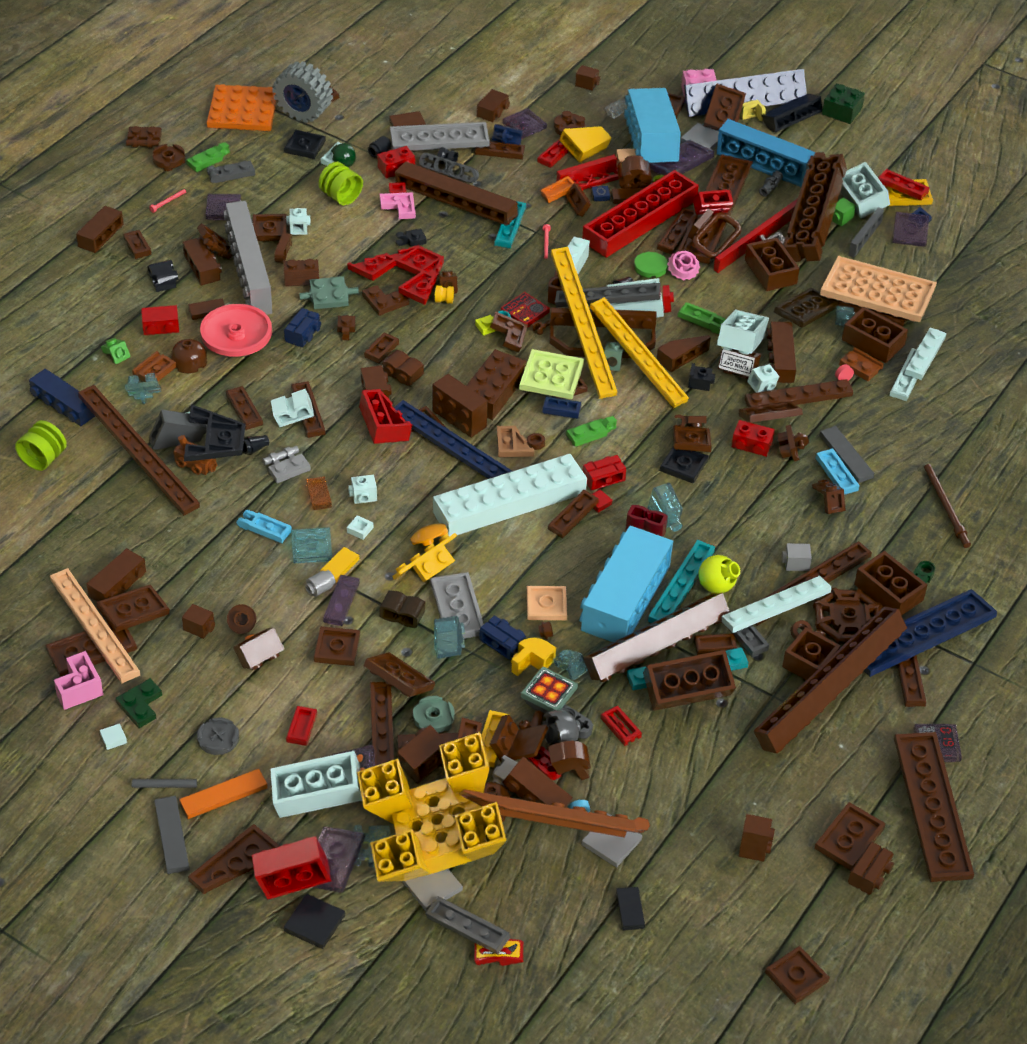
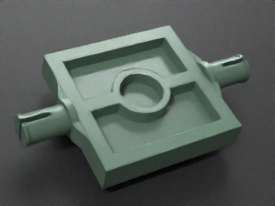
M344 276L309 280V292L299 293L300 300L310 299L314 309L349 306V295L359 294L358 287L348 288L345 284Z

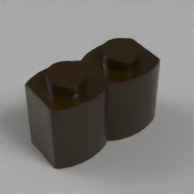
M389 590L380 606L379 616L390 622H399L406 627L417 628L425 612L426 602L419 597L406 596L399 591Z

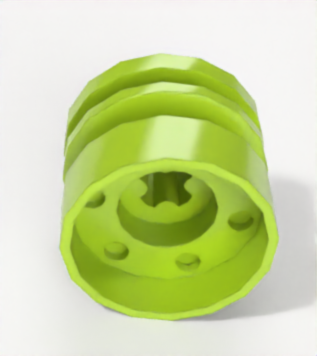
M339 161L329 164L321 173L318 181L320 190L343 206L354 202L363 187L361 176Z
M43 420L37 421L15 444V449L20 459L29 467L39 471L46 470L54 459L67 447V442L62 432L52 423Z

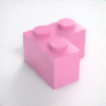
M86 651L66 658L69 674L54 680L56 694L63 709L65 710L103 696L101 679Z

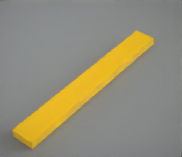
M604 297L591 303L589 308L673 409L687 402L689 397Z

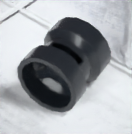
M445 147L439 149L437 156L457 162V151H449Z

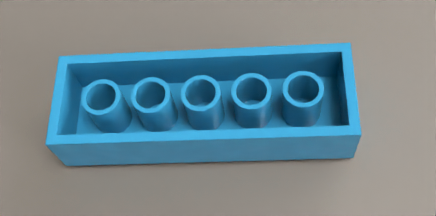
M727 119L719 129L717 155L721 156L722 154L752 161L751 168L771 176L775 171H780L783 175L782 180L802 187L806 171L809 169L810 158L815 156L814 151Z

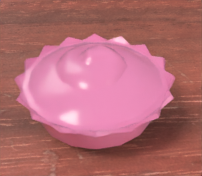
M677 251L668 258V270L677 279L690 280L699 273V261L691 252Z

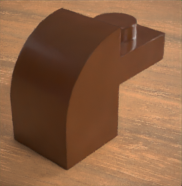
M564 741L548 746L551 764L558 774L575 769L581 780L590 778L588 769H591L588 748L585 744L578 741Z

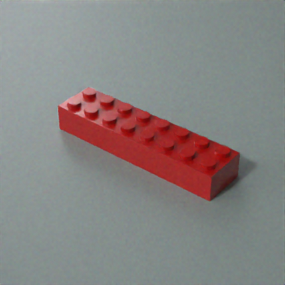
M673 170L584 225L582 239L590 241L589 247L607 258L677 214L682 208L691 205L698 193L699 185Z

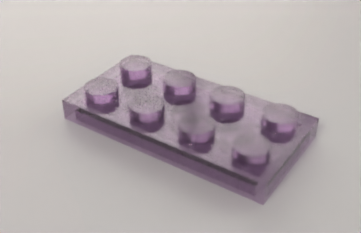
M688 140L680 145L679 162L649 163L650 169L663 176L673 170L684 174L713 158L714 151L692 140Z

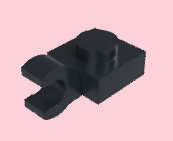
M422 229L405 231V234L403 232L396 233L399 239L395 241L397 246L409 244L412 247L423 245L427 242Z

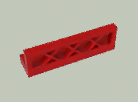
M613 154L557 171L556 182L569 176L574 183L579 184L581 189L585 190L593 186L618 180L617 157Z

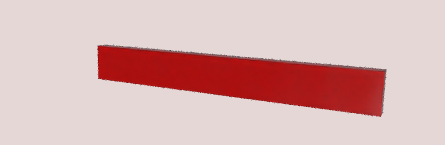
M797 199L717 255L714 261V271L719 273L746 253L747 244L762 241L760 238L762 234L766 239L790 222Z

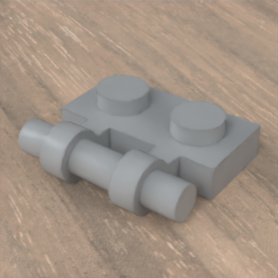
M297 446L286 447L283 451L270 453L268 457L262 459L264 465L272 464L268 466V471L276 483L311 470L310 464L302 454L294 455L299 453Z

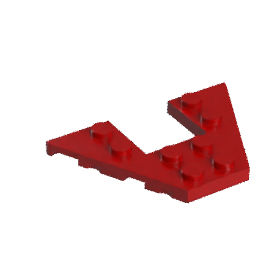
M417 245L408 249L398 250L396 254L389 255L385 253L373 258H365L364 262L356 264L349 262L347 267L349 270L372 281L395 266L411 272L416 276L399 286L398 292L425 305L444 264V257Z

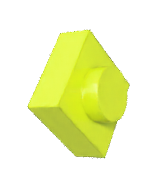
M491 315L475 320V326L482 335L497 331L490 328L493 318Z

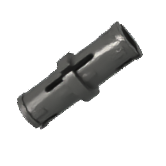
M775 171L771 177L765 180L764 185L759 189L760 195L767 197L777 187V183L783 178L780 171Z

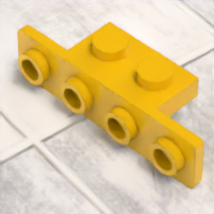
M454 533L451 536L448 534L444 535L438 540L440 542L438 545L435 546L433 543L424 549L426 553L422 556L418 553L410 559V564L406 565L403 563L395 569L397 573L392 576L395 580L413 568L424 583L448 567L455 560L445 545L456 538L457 534Z

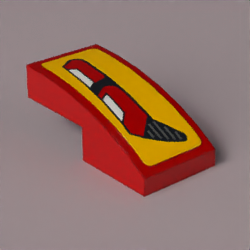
M509 939L498 955L475 943L474 961L477 965L498 961L501 966L522 963L524 943L522 940Z

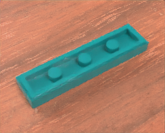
M517 201L518 215L508 226L501 224L495 239V246L512 247L526 209V203Z

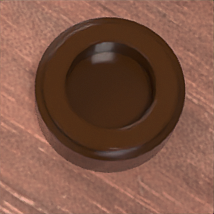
M533 433L527 437V444L530 448L533 447L534 450H540L545 446V437L540 433Z

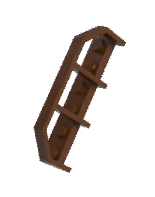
M551 308L550 344L566 356L585 357L583 348L568 347L554 337V326H575L569 308ZM589 309L595 327H605L594 312ZM616 310L630 328L651 329V341L646 343L645 346L649 351L654 349L656 344L657 311ZM623 350L622 358H631L629 354L625 350Z

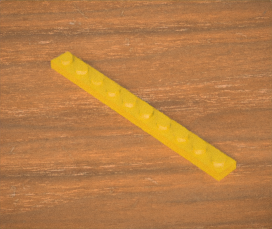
M569 248L552 249L551 256L599 399L617 396V389Z

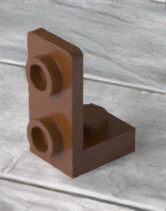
M827 479L819 480L818 483L812 484L813 489L824 494L825 513L832 514L846 511L843 488Z

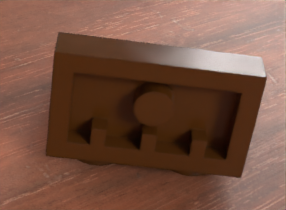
M504 715L501 717L489 745L501 763L504 755L514 761L522 757L532 758L537 756L548 727L545 724L518 729L510 715Z

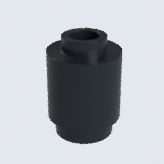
M381 136L370 143L368 147L370 156L376 158L377 154L391 150L390 139Z

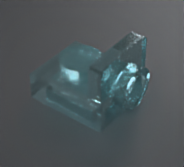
M837 306L835 325L844 326L855 315L854 308Z

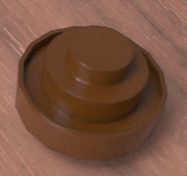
M245 604L234 606L227 615L229 628L239 634L250 632L256 624L255 611Z

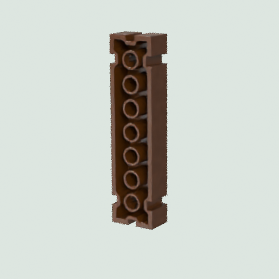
M832 154L828 158H824V155L811 156L809 169L806 171L788 228V238H785L783 244L795 262H800L804 258L807 261H820L823 252L821 247L825 245L842 188V178H845L847 171L843 154Z

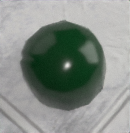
M337 144L331 150L333 153L332 160L335 162L339 161L346 167H351L356 161V152L350 144Z

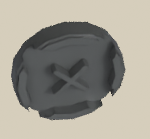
M212 718L209 722L203 723L199 727L197 741L200 748L206 753L223 755L231 752L239 742V729L229 719Z

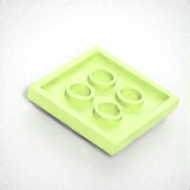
M532 349L519 390L573 399L584 365V359Z

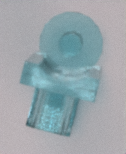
M155 373L146 374V382L141 383L138 376H128V384H125L128 396L134 395L135 400L141 399L142 404H147V398H153V393L161 392V386L157 381Z

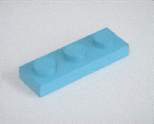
M833 448L816 453V460L831 481L844 489V495L859 490V484Z

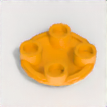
M443 523L431 524L419 529L410 539L413 545L422 543L423 546H428L434 542L433 539L446 535L448 530Z

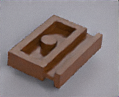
M855 347L852 352L850 351L840 359L839 363L840 366L849 365L853 369L854 374L866 381L872 379L879 370L883 369L884 363Z
M156 351L132 370V374L153 386L176 368V362L163 354L160 355Z

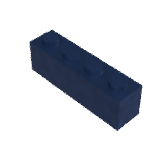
M47 369L42 370L29 379L31 394L41 399L46 405L56 409L58 413L68 417L71 422L83 426L95 417L78 397L79 391Z

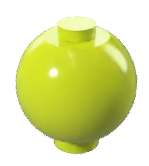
M710 556L702 562L699 568V581L703 588L710 593H726L736 584L737 578L740 575V567L726 556Z

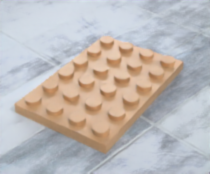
M838 256L821 288L820 295L829 299H837L844 303L855 304L862 308L866 307L877 312L891 314L894 317L921 322L937 282Z

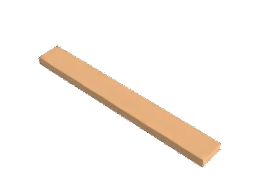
M67 568L50 575L51 582L121 684L140 676L139 669L70 570Z

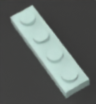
M930 327L908 364L905 374L922 380L944 342L947 333Z

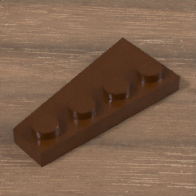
M253 824L188 876V880L200 892L205 894L253 870V854L277 848L280 845Z

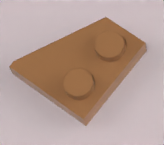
M497 426L498 457H534V448L528 446L526 438L519 433L520 431L516 426Z

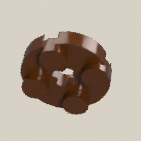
M563 111L561 115L554 119L555 132L561 136L564 129L585 128V118L570 111Z
M162 144L153 150V163L163 168L164 171H172L173 168L179 167L186 162L184 149L179 145L167 146V144Z

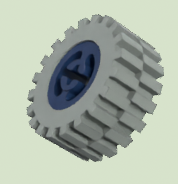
M306 62L290 64L273 83V86H275L273 93H276L274 99L279 101L277 105L279 107L282 106L284 108L282 111L284 113L288 112L290 118L296 117L297 121L303 119L304 123L317 119L331 104L333 95H331L333 90L329 88L331 85L330 81H326V75H321L319 73L320 69H313V65L310 63L307 66Z

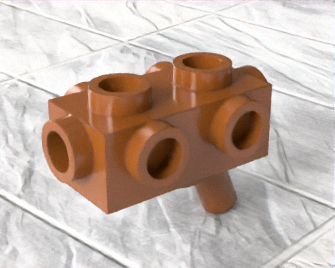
M185 435L178 437L180 445L176 446L173 454L175 462L179 467L184 468L186 466L197 475L200 473L207 475L209 472L216 470V458L184 462L186 444H197L187 441Z

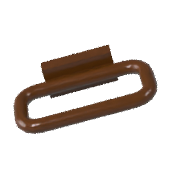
M708 208L693 225L688 237L692 239L693 246L708 258L715 259L717 255L729 248L738 238L742 228L729 215L721 212L713 215L714 212ZM718 219H722L733 226L735 231L716 252H712L701 245L699 240Z

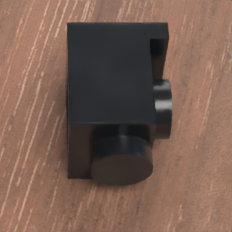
M692 363L688 388L709 391L710 384L715 382L716 374L712 373L713 369L695 366V363Z

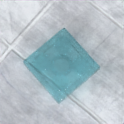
M330 527L291 530L293 563L325 562L332 559Z

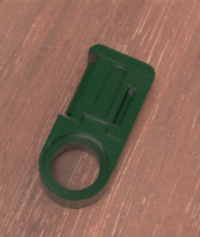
M921 561L913 574L925 583H930L934 576L935 565L929 561ZM922 568H927V569H929L931 572L925 573V572H923L921 569H922Z

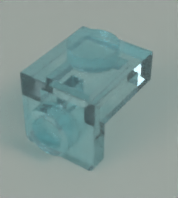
M566 649L553 659L555 666L568 671L571 680H576L588 671L582 653Z

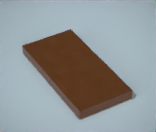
M107 623L127 653L137 650V645L128 628L115 632L111 625ZM86 631L45 645L60 677L69 674L66 658L86 651L93 666L106 661Z

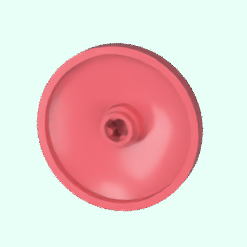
M246 304L225 305L214 309L204 317L200 326L201 339L208 349L217 354L230 357L246 356L261 350L267 345L272 336V324L268 315L259 308Z

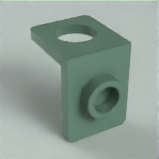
M607 342L604 350L606 359L609 357L617 359L615 366L609 365L610 370L620 371L624 348L618 342Z

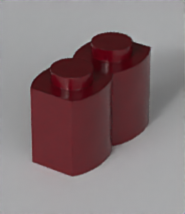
M631 505L627 513L625 530L627 531L629 526H633L664 537L668 516L660 511L649 510L640 505Z

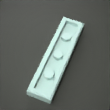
M911 349L890 391L891 397L904 401L908 400L917 378L906 375L905 370L917 349Z

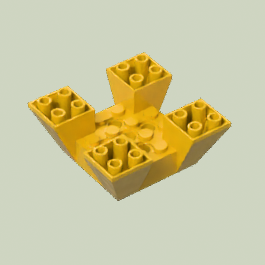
M480 732L439 745L446 778L410 789L398 759L357 772L363 807L394 824L396 832L395 835L370 842L378 882L407 881L493 855L507 841L497 802L480 806L459 795L463 789L484 792L489 773V764Z

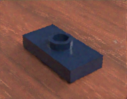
M546 396L542 413L578 419L581 402Z

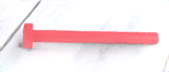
M183 189L156 205H150V211L155 213L159 207L185 194L186 190Z
M544 224L542 227L544 231V258L547 259L548 234L551 226Z

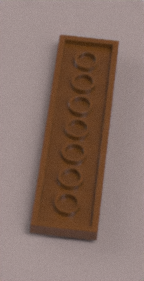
M936 732L895 734L894 742L930 882L973 879V867Z

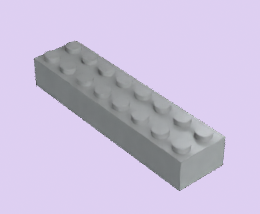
M246 200L226 203V210L223 211L226 224H224L225 232L228 237V243L232 244L230 245L231 254L235 255L233 256L234 265L237 266L236 271L237 276L240 277V287L244 288L242 292L243 298L247 299L245 303L246 305L259 308L266 314H273L271 286Z

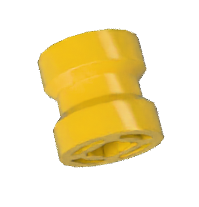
M436 285L435 303L445 301L447 304H453L454 287L448 286L443 288L440 285Z

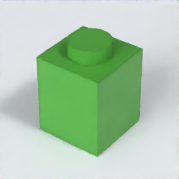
M841 198L837 201L832 221L842 227L854 218L856 205L845 198Z

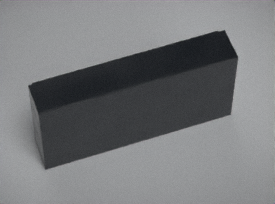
M639 887L617 888L616 895L622 930L645 929Z

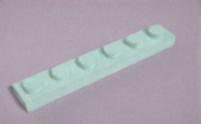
M821 576L815 577L722 616V623L732 633L829 594L831 593V586Z

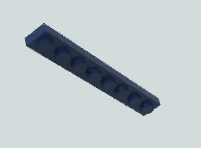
M402 400L394 407L396 411L399 410L402 413V417L406 422L410 421L412 424L411 429L484 477L490 479L513 472L406 401Z

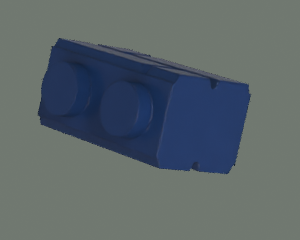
M301 308L284 329L285 341L299 347H304L307 342L312 340L315 331L318 332L320 330V315Z
M495 615L482 625L479 631L480 641L510 661L518 653V643L526 639L522 630L513 628L505 619H500Z

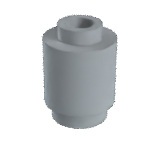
M329 570L321 571L306 579L305 588L310 595L316 597L331 589L336 581Z

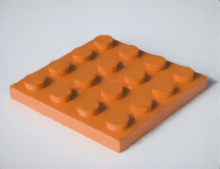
M215 85L207 119V128L271 131L277 100L274 99L276 93H273L272 87Z

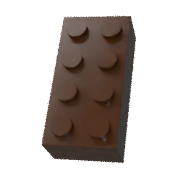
M496 349L466 385L488 400L487 418L491 420L496 417L519 387L527 365L526 360Z
M725 650L650 664L643 671L653 711L730 696L736 689Z

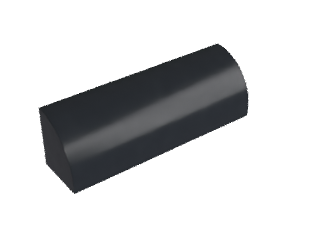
M808 93L761 114L763 122L772 132L783 130L822 112L821 96Z

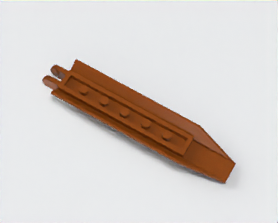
M465 789L459 793V795L480 806L497 802L501 816L625 838L626 832H638L639 834L647 831L650 826L649 821L642 817L630 820L627 815L615 814L614 817L608 816L607 812L594 810V813L586 812V808L574 806L573 809L564 808L565 805L562 803L548 805Z

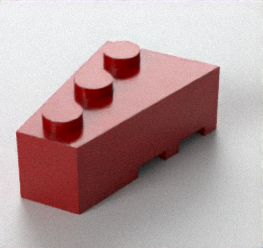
M380 389L362 390L359 404L373 443L409 441L412 424L410 421L406 422L399 410L396 411L394 409L393 403Z

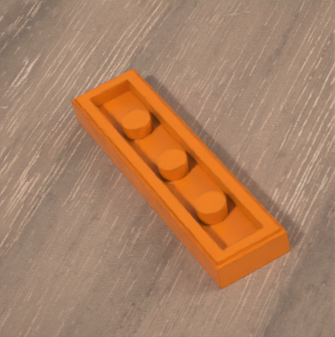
M256 769L181 798L179 801L187 819L265 790L268 788V785L260 769Z

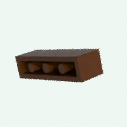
M771 321L770 329L767 328L766 339H769L767 351H770L768 363H771L770 365L779 375L777 382L794 383L796 360L792 322Z

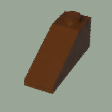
M706 335L670 341L658 348L657 360L672 373L707 352L710 347L711 337Z

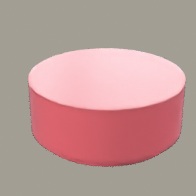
M845 364L836 370L835 377L838 380L848 379L849 381L854 371L849 365Z

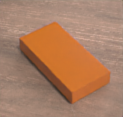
M567 176L541 189V195L548 203H551L566 195L574 181Z

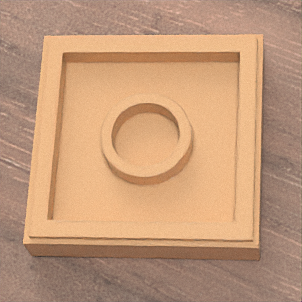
M527 586V620L567 621L566 586Z

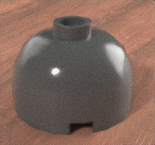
M554 710L544 714L543 717H546V721H543V725L546 724L548 727L545 735L548 744L552 742L554 745L564 741L578 740L581 726L573 715L563 710Z

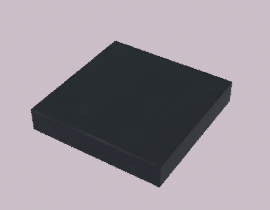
M295 130L284 147V153L315 159L326 141V136Z
M673 446L662 462L659 471L694 484L708 462L709 456L697 451L674 449Z
M306 893L285 924L284 932L324 949L345 917V911Z

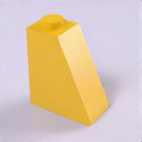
M603 127L569 128L563 130L559 140L580 163L606 149L611 141V136Z

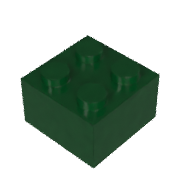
M836 83L824 99L822 115L851 124L863 108L865 93Z

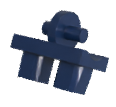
M495 124L492 140L505 144L521 145L523 130Z

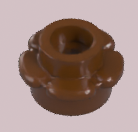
M542 621V625L538 626L540 636H545V639L548 640L549 637H553L550 621Z

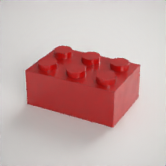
M316 836L304 838L301 841L290 844H283L280 847L263 850L252 855L255 878L268 900L331 882L328 859Z

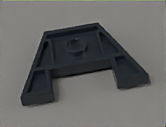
M191 404L189 422L207 424L205 446L186 444L184 462L242 455L245 423Z

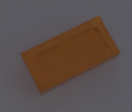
M325 476L306 479L313 510L332 508Z

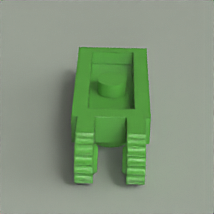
M688 302L679 310L677 316L710 329L716 334L720 333L721 324L726 320L716 313Z

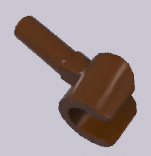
M550 320L543 324L541 322L533 323V331L537 330V334L542 335L543 329L550 325Z

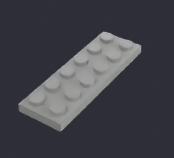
M486 122L390 127L393 150L404 146L414 151L435 150L441 147L447 149L488 147L490 144Z

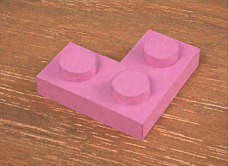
M413 192L380 194L381 210L398 209L399 219L416 218Z

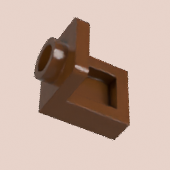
M450 270L442 271V274L438 275L440 286L443 288L452 286L454 287V294L458 293L456 273Z

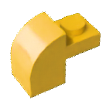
M528 638L519 642L518 653L511 660L512 673L519 676L530 664L538 670L542 666L548 668L556 661V647L539 638Z

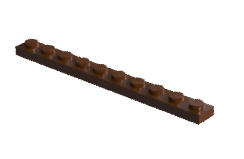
M95 385L78 392V397L183 516L200 508L199 501Z

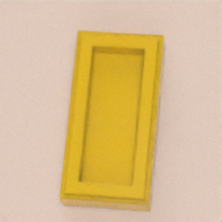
M343 547L320 572L329 570L337 583L360 560V556Z

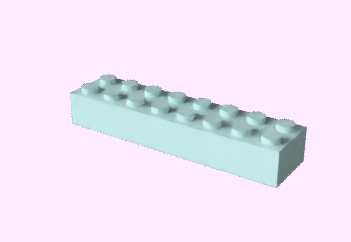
M567 454L433 496V513L439 523L446 525L449 536L454 533L459 535L577 497L583 490H586L587 477L572 455Z

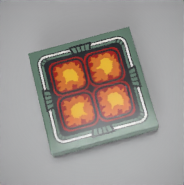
M542 666L521 692V698L549 712L561 710L577 690L578 684Z

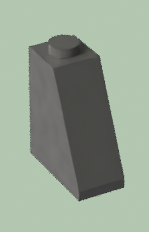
M161 410L149 435L152 449L157 450L180 445L178 437L181 435H185L187 441L191 443L200 442L203 435L207 432V424L189 422V413Z

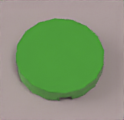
M644 252L637 255L634 267L635 271L643 277L651 278V276H656L657 278L667 272L668 261L666 257L659 253Z

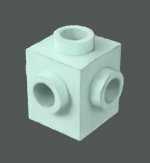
M306 208L290 209V216H286L287 226H290V234H307V225H310V215H307Z
M770 364L752 369L747 382L756 393L771 391L776 387L779 375Z
M374 475L351 477L352 485H348L349 496H353L354 504L377 501V486Z

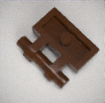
M129 127L126 146H133V148H138V146H147V148L158 147L162 135L161 127Z
M202 223L197 227L200 233L199 236L208 249L216 251L222 258L230 259L232 257V254L228 252L230 247L225 238Z

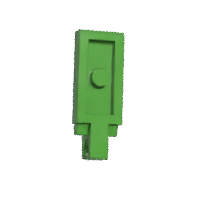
M226 142L221 143L218 146L187 159L186 163L194 171L199 172L222 161L223 157L230 153L229 145Z
M614 416L598 419L566 430V435L573 445L577 447L607 436V433L616 429L617 420Z

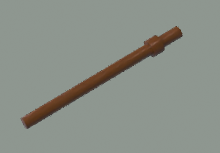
M926 464L924 469L954 527L956 537L960 539L964 548L970 547L971 543L967 537L965 527L958 520L931 464Z

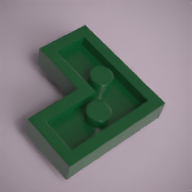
M149 678L115 699L117 705L138 728H141L157 719L156 713L148 704L161 697L162 690Z

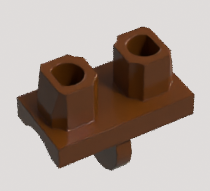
M791 425L786 426V432L777 434L782 458L792 456L794 461H798L797 448L804 449L808 445V436L800 432L794 435Z

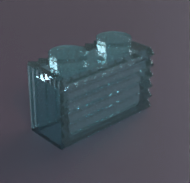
M456 615L454 617H443L442 619L434 620V648L437 659L461 655V648L465 647L462 636L465 634L463 622L460 623Z

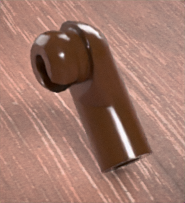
M535 711L532 721H520L519 728L540 726L544 713Z

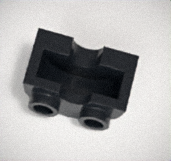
M172 260L153 263L147 266L148 274L152 278L156 292L177 288L178 274L174 270Z

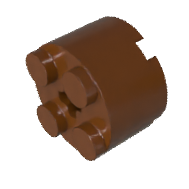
M632 155L626 157L622 163L621 161L619 162L617 171L619 185L622 189L646 188L651 184L652 177L648 160H644L642 156Z

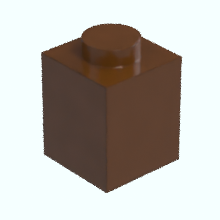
M581 65L576 73L575 86L593 91L596 85L598 86L600 83L599 70Z
M192 604L182 616L183 630L203 639L215 627L213 612L195 604Z

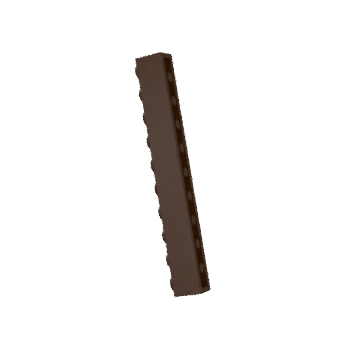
M883 607L754 730L764 751L776 754L782 751L805 726L809 725L831 701L835 700L857 676L861 675L883 651L888 649L889 645L901 636L907 629V626L899 609Z

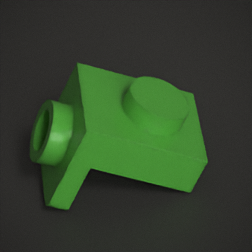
M112 338L101 346L103 353L110 354L115 364L131 357L123 340Z

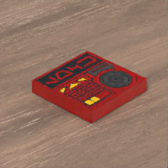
M523 292L501 307V311L509 312L511 318L527 324V328L550 313L548 306L526 292Z

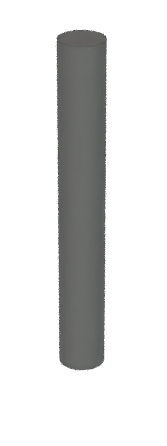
M132 779V788H197V779Z

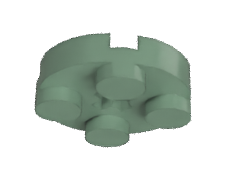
M439 696L422 698L419 704L413 708L414 724L419 730L431 725L438 733L449 731L454 722V707L449 701L447 703ZM434 712L435 715H438V716H437V717H431V713Z

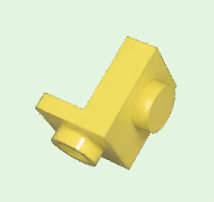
M759 100L743 103L740 118L745 120L757 117L760 121H763L761 114L766 113V109Z

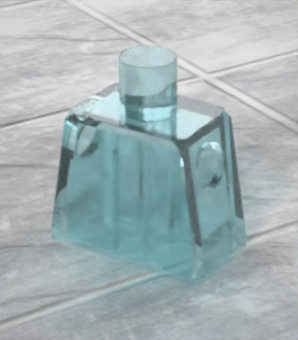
M667 483L653 488L647 509L666 514L668 516L666 528L671 527L673 532L680 530L683 527L680 522L683 509L672 485Z

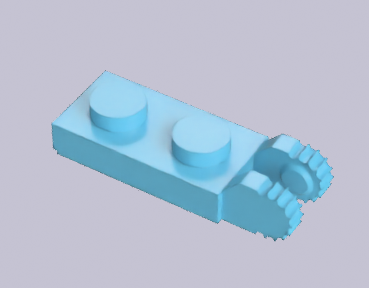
M245 510L243 513L244 518L241 517L236 522L244 530H250L279 543H283L292 532L291 525L250 510Z

